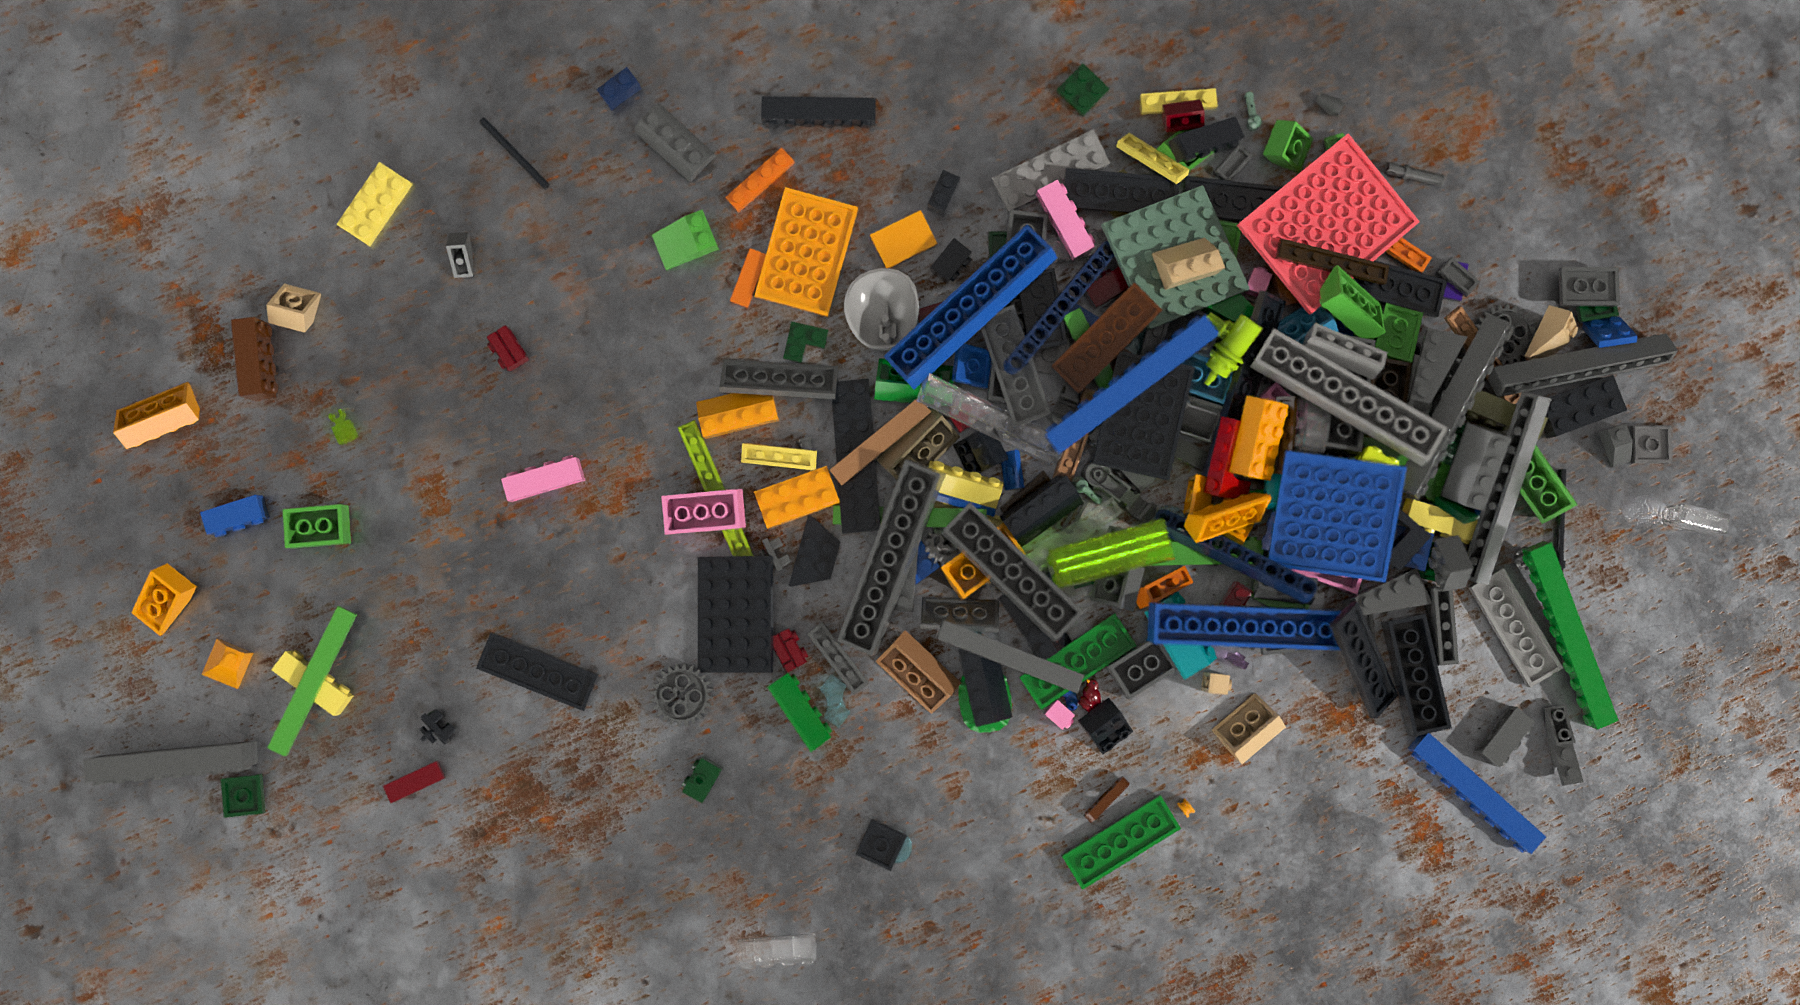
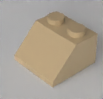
M283 284L267 303L268 323L306 332L314 322L321 293Z

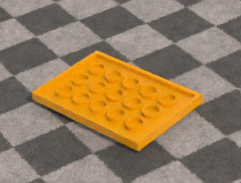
M785 187L754 296L759 299L828 317L858 207Z

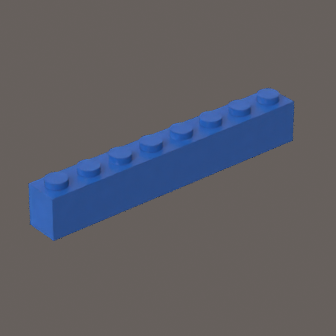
M1430 733L1419 735L1408 747L1412 752L1411 756L1415 760L1424 762L1427 765L1425 768L1431 774H1437L1441 777L1440 782L1448 788L1452 787L1456 791L1454 794L1459 799L1468 801L1471 804L1469 807L1475 813H1481L1485 816L1484 821L1492 827L1496 826L1500 830L1498 833L1503 838L1512 840L1514 842L1513 846L1519 852L1532 854L1546 838L1540 830Z

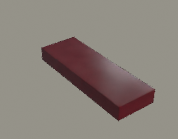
M435 761L384 785L383 788L391 804L445 779L439 762Z

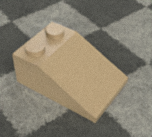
M1551 305L1548 306L1525 354L1526 361L1555 355L1570 342L1572 337L1576 336L1578 327L1572 311Z

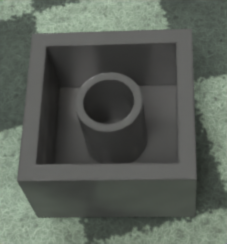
M1460 536L1436 539L1431 555L1428 558L1429 567L1435 573L1436 584L1440 585L1442 592L1465 588L1473 566Z

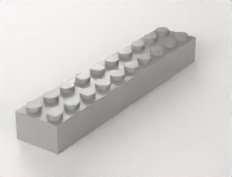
M1273 329L1250 366L1421 466L1429 462L1448 429L1276 329Z

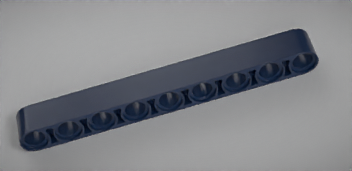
M1108 241L1103 242L1093 252L1006 358L1003 368L1008 374H1016L1028 363L1112 260L1114 253ZM1103 249H1106L1109 255L1105 254ZM1092 262L1097 265L1098 269L1092 266ZM1080 276L1086 279V283L1081 280ZM1069 290L1075 293V297L1069 293ZM1058 304L1063 306L1064 311L1058 308ZM1046 317L1052 320V325L1047 323ZM1034 332H1038L1041 339L1036 338ZM1023 346L1028 347L1029 353L1024 352ZM1011 360L1017 362L1018 368L1012 366Z
M1166 509L1157 512L1153 527L1158 533L1300 602H1309L1315 595L1317 584L1312 579L1221 535L1195 543L1184 527L1185 518ZM1177 528L1183 529L1184 532L1179 531ZM1212 545H1216V546H1218L1220 549H1216V548H1214ZM1230 554H1235L1237 557H1232ZM1248 562L1254 563L1255 566L1249 565ZM1266 571H1270L1274 575H1269ZM1285 580H1289L1292 584L1286 583ZM1303 589L1309 590L1310 593L1305 592Z

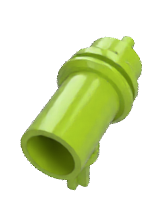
M1212 312L1206 316L1219 332L1218 337L1223 339L1221 343L1214 344L1217 348H1212L1210 358L1206 362V365L1212 369L1204 382L1207 386L1215 380L1218 374L1227 378L1231 372L1239 368L1237 363L1243 364L1242 356L1263 329L1243 314L1239 316L1235 323H1232L1230 320L1225 322Z

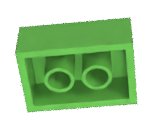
M338 504L283 509L285 548L296 549L351 544L348 505Z

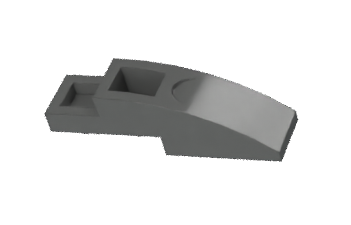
M1560 705L1545 708V724L1551 759L1554 768L1558 770L1562 786L1584 782L1573 743L1576 742L1566 706Z

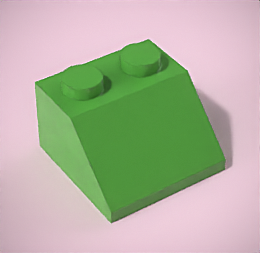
M1276 120L1263 155L1276 165L1300 173L1313 138L1296 121Z

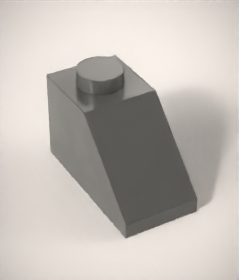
M449 233L446 249L454 278L473 277V251L469 233Z
M1626 423L1598 432L1611 468L1631 461L1633 441Z

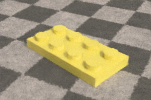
M379 162L337 225L368 246H371L413 184Z

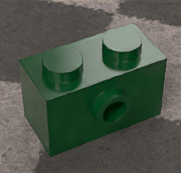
M704 756L700 760H695L691 768L694 770L691 777L687 775L681 785L684 787L682 793L700 803L705 801L723 769L722 766Z

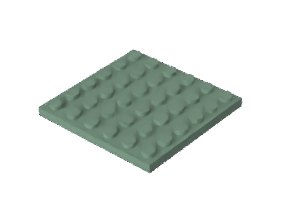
M1203 185L1107 221L1101 225L1128 287L1135 282L1162 309L1146 326L1148 331L1250 289ZM1201 238H1206L1219 250L1225 268L1218 274L1167 290L1164 289L1152 253Z

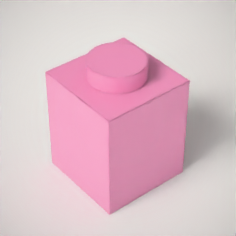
M1254 267L1247 278L1250 289L1244 293L1258 297L1260 290H1267L1272 274L1268 273V270L1263 267Z
M1059 700L1052 702L1043 712L1062 730L1064 728L1068 729L1074 722L1073 717L1075 715Z

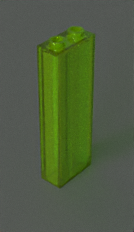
M1164 519L1049 549V555H1047L1048 564L1050 567L1053 566L1054 574H1052L1053 583L1060 589L1175 559Z

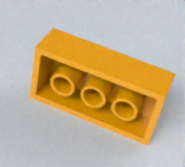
M1252 396L1246 397L1229 472L1271 481L1276 456L1279 451L1280 439L1283 435L1285 418L1288 414V404Z
M827 466L754 492L768 529L840 504Z

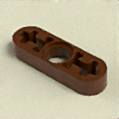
M1124 776L1118 778L1089 807L1083 816L1090 823L1095 821L1122 794L1130 783Z

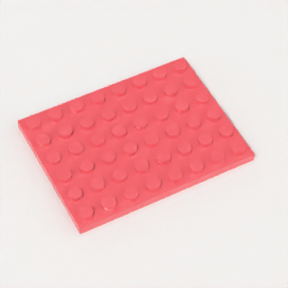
M1346 134L1236 226L1310 315L1321 306L1319 301L1321 299L1320 289L1331 272L1276 259L1278 242L1281 238L1374 261L1420 221L1353 138Z

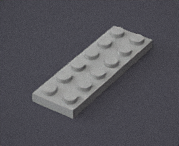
M1093 129L1005 171L991 180L1007 213H1009L1010 210H1016L1037 200V190L1057 179L1060 184H1064L1066 168L1098 171L1108 166L1110 161Z
M1500 568L1492 573L1489 584L1475 583L1468 587L1527 687L1531 688L1563 669L1504 568Z

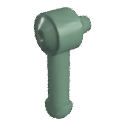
M1248 91L1244 94L1249 114L1246 126L1250 131H1256L1261 126L1262 119L1259 115H1256L1254 94Z
M1077 476L1072 480L1071 483L1078 493H1085L1096 504L1102 503L1103 498L1101 495H1098L1089 488L1088 482L1083 477Z

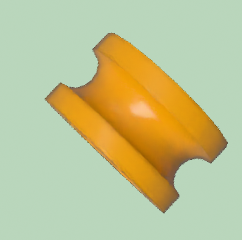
M1183 798L1182 803H1177L1187 818L1190 813H1195L1185 798Z

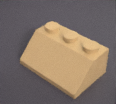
M1206 238L1152 253L1165 290L1216 275L1225 268L1219 250Z
M1254 693L1216 725L1212 731L1227 750L1243 764L1285 729L1286 726L1280 716Z

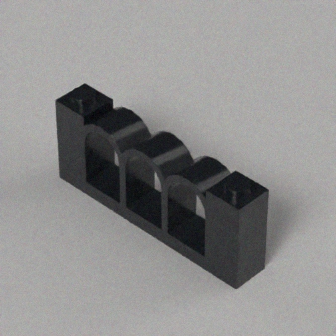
M1399 508L1398 519L1407 528L1393 542L1389 568L1392 570L1396 568L1400 571L1432 535Z

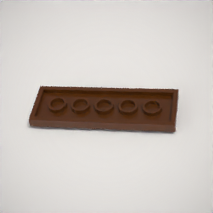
M1134 282L1051 367L1079 394L1162 309Z

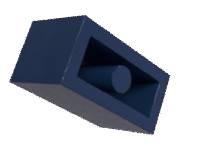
M626 67L596 90L612 111L642 88L628 67Z

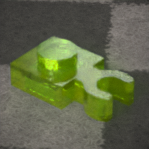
M338 409L339 418L336 419L334 414L330 413L329 419L336 424L331 429L338 444L342 446L359 438L352 421L349 419L345 421V412Z

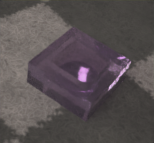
M1235 652V654L1228 653L1225 658L1243 670H1246L1249 665L1245 661L1246 657L1238 652Z

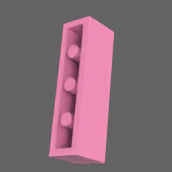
M1057 179L1037 190L1036 197L1045 213L1048 214V218L1070 258L1074 261L1091 252L1095 247V240L1092 234H1088L1085 230L1086 224L1081 216L1078 217L1075 212L1077 208L1072 200L1069 201L1066 195V187L1063 183L1060 184Z
M573 455L561 458L562 461L557 463L549 461L543 463V467L540 468L532 466L525 468L523 473L518 474L516 471L506 474V478L501 480L507 501L514 502L585 481L579 458H573Z

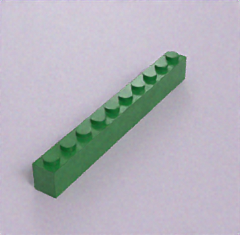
M1541 541L1522 549L1523 561L1530 570V580L1535 584L1537 589L1536 596L1544 607L1543 614L1550 623V632L1556 639L1557 651L1564 660L1563 667L1570 676L1571 680L1569 682L1572 689L1576 692L1577 704L1584 713V722L1586 725L1598 730L1619 721L1552 543Z

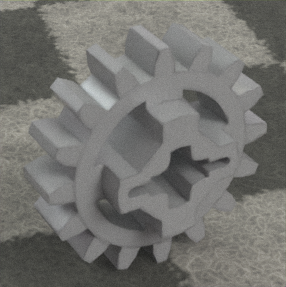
M939 527V530L934 528L932 533H928L924 543L926 545L925 552H930L928 558H935V564L940 561L941 566L961 553L941 533L944 529L943 527Z

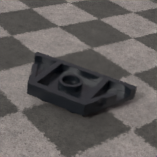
M811 515L807 517L789 583L790 587L828 580L832 576L841 542Z

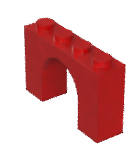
M1221 417L1204 488L1205 493L1233 499L1249 493L1251 482L1235 478L1233 473L1229 472L1241 420Z

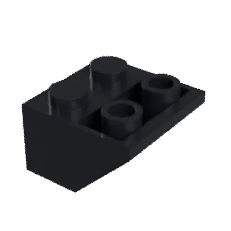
M992 425L980 429L953 444L965 471L981 474L1009 459Z
M1109 697L1078 720L1102 754L1110 751L1133 732L1121 711Z

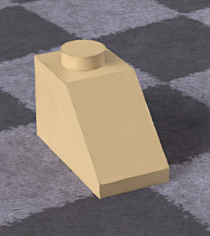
M1203 672L1201 691L1228 695V691L1232 687L1230 675Z

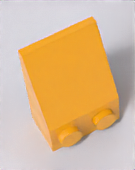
M168 563L150 571L131 613L159 636H162L191 600L197 586Z

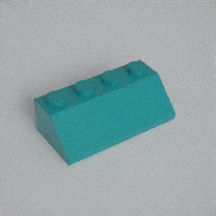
M1178 591L1158 601L1163 603H1186ZM1149 609L1144 612L1147 618L1149 615ZM1163 644L1184 680L1209 666L1217 659L1212 646Z

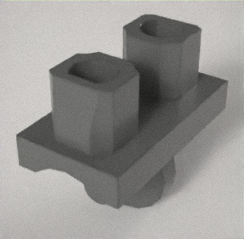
M780 537L762 540L769 555H766L764 549L758 551L760 556H773V564L777 572L783 570V567L788 565L791 559L787 552L777 557L774 550L783 546Z

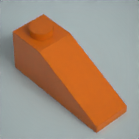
M1184 565L1140 587L1136 600L1139 609L1149 606V602H1158L1194 583L1186 566Z

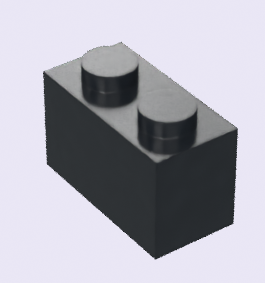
M945 170L942 171L927 204V210L943 217L945 216L960 183L959 176Z
M953 238L932 264L930 272L947 285L950 281L954 283L960 275L958 271L962 266L966 268L971 262L972 251Z

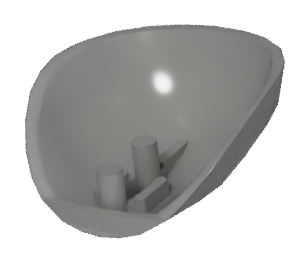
M878 268L859 275L850 284L844 299V312L849 327L856 338L868 348L882 351L891 350L917 326L919 313L918 294L914 283L908 275L891 268Z

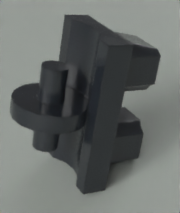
M437 709L428 715L424 713L421 716V720L430 730L428 731L424 726L421 727L419 730L424 735L420 740L425 742L428 739L433 744L437 741L433 736L435 734L444 745L447 744L449 737L455 732V728L449 722L441 729L436 725L443 718Z

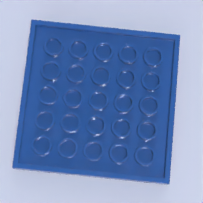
M1285 450L1267 558L1289 569L1386 582L1407 467Z

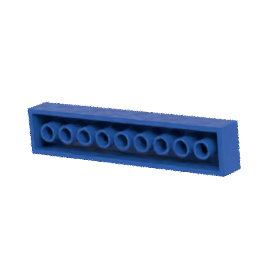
M1027 224L883 357L915 389L1057 259L1054 250Z
M1199 315L1187 324L1188 328L1186 330L1182 327L1171 336L1172 340L1170 342L1166 339L1155 348L1156 352L1154 354L1150 351L1139 360L1141 363L1138 366L1134 363L1127 368L1122 378L1118 375L1108 383L1110 387L1106 390L1102 387L1092 395L1094 399L1090 402L1088 399L1084 400L1077 406L1078 410L1075 413L1072 411L1068 412L1061 418L1063 422L1059 425L1054 423L1045 430L1047 434L1044 437L1058 455L1216 338L1219 332L1206 315L1202 318Z
M1149 602L1147 641L1153 644L1340 650L1329 624L1342 610Z

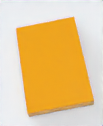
M921 210L870 234V238L885 268L898 265L938 244Z

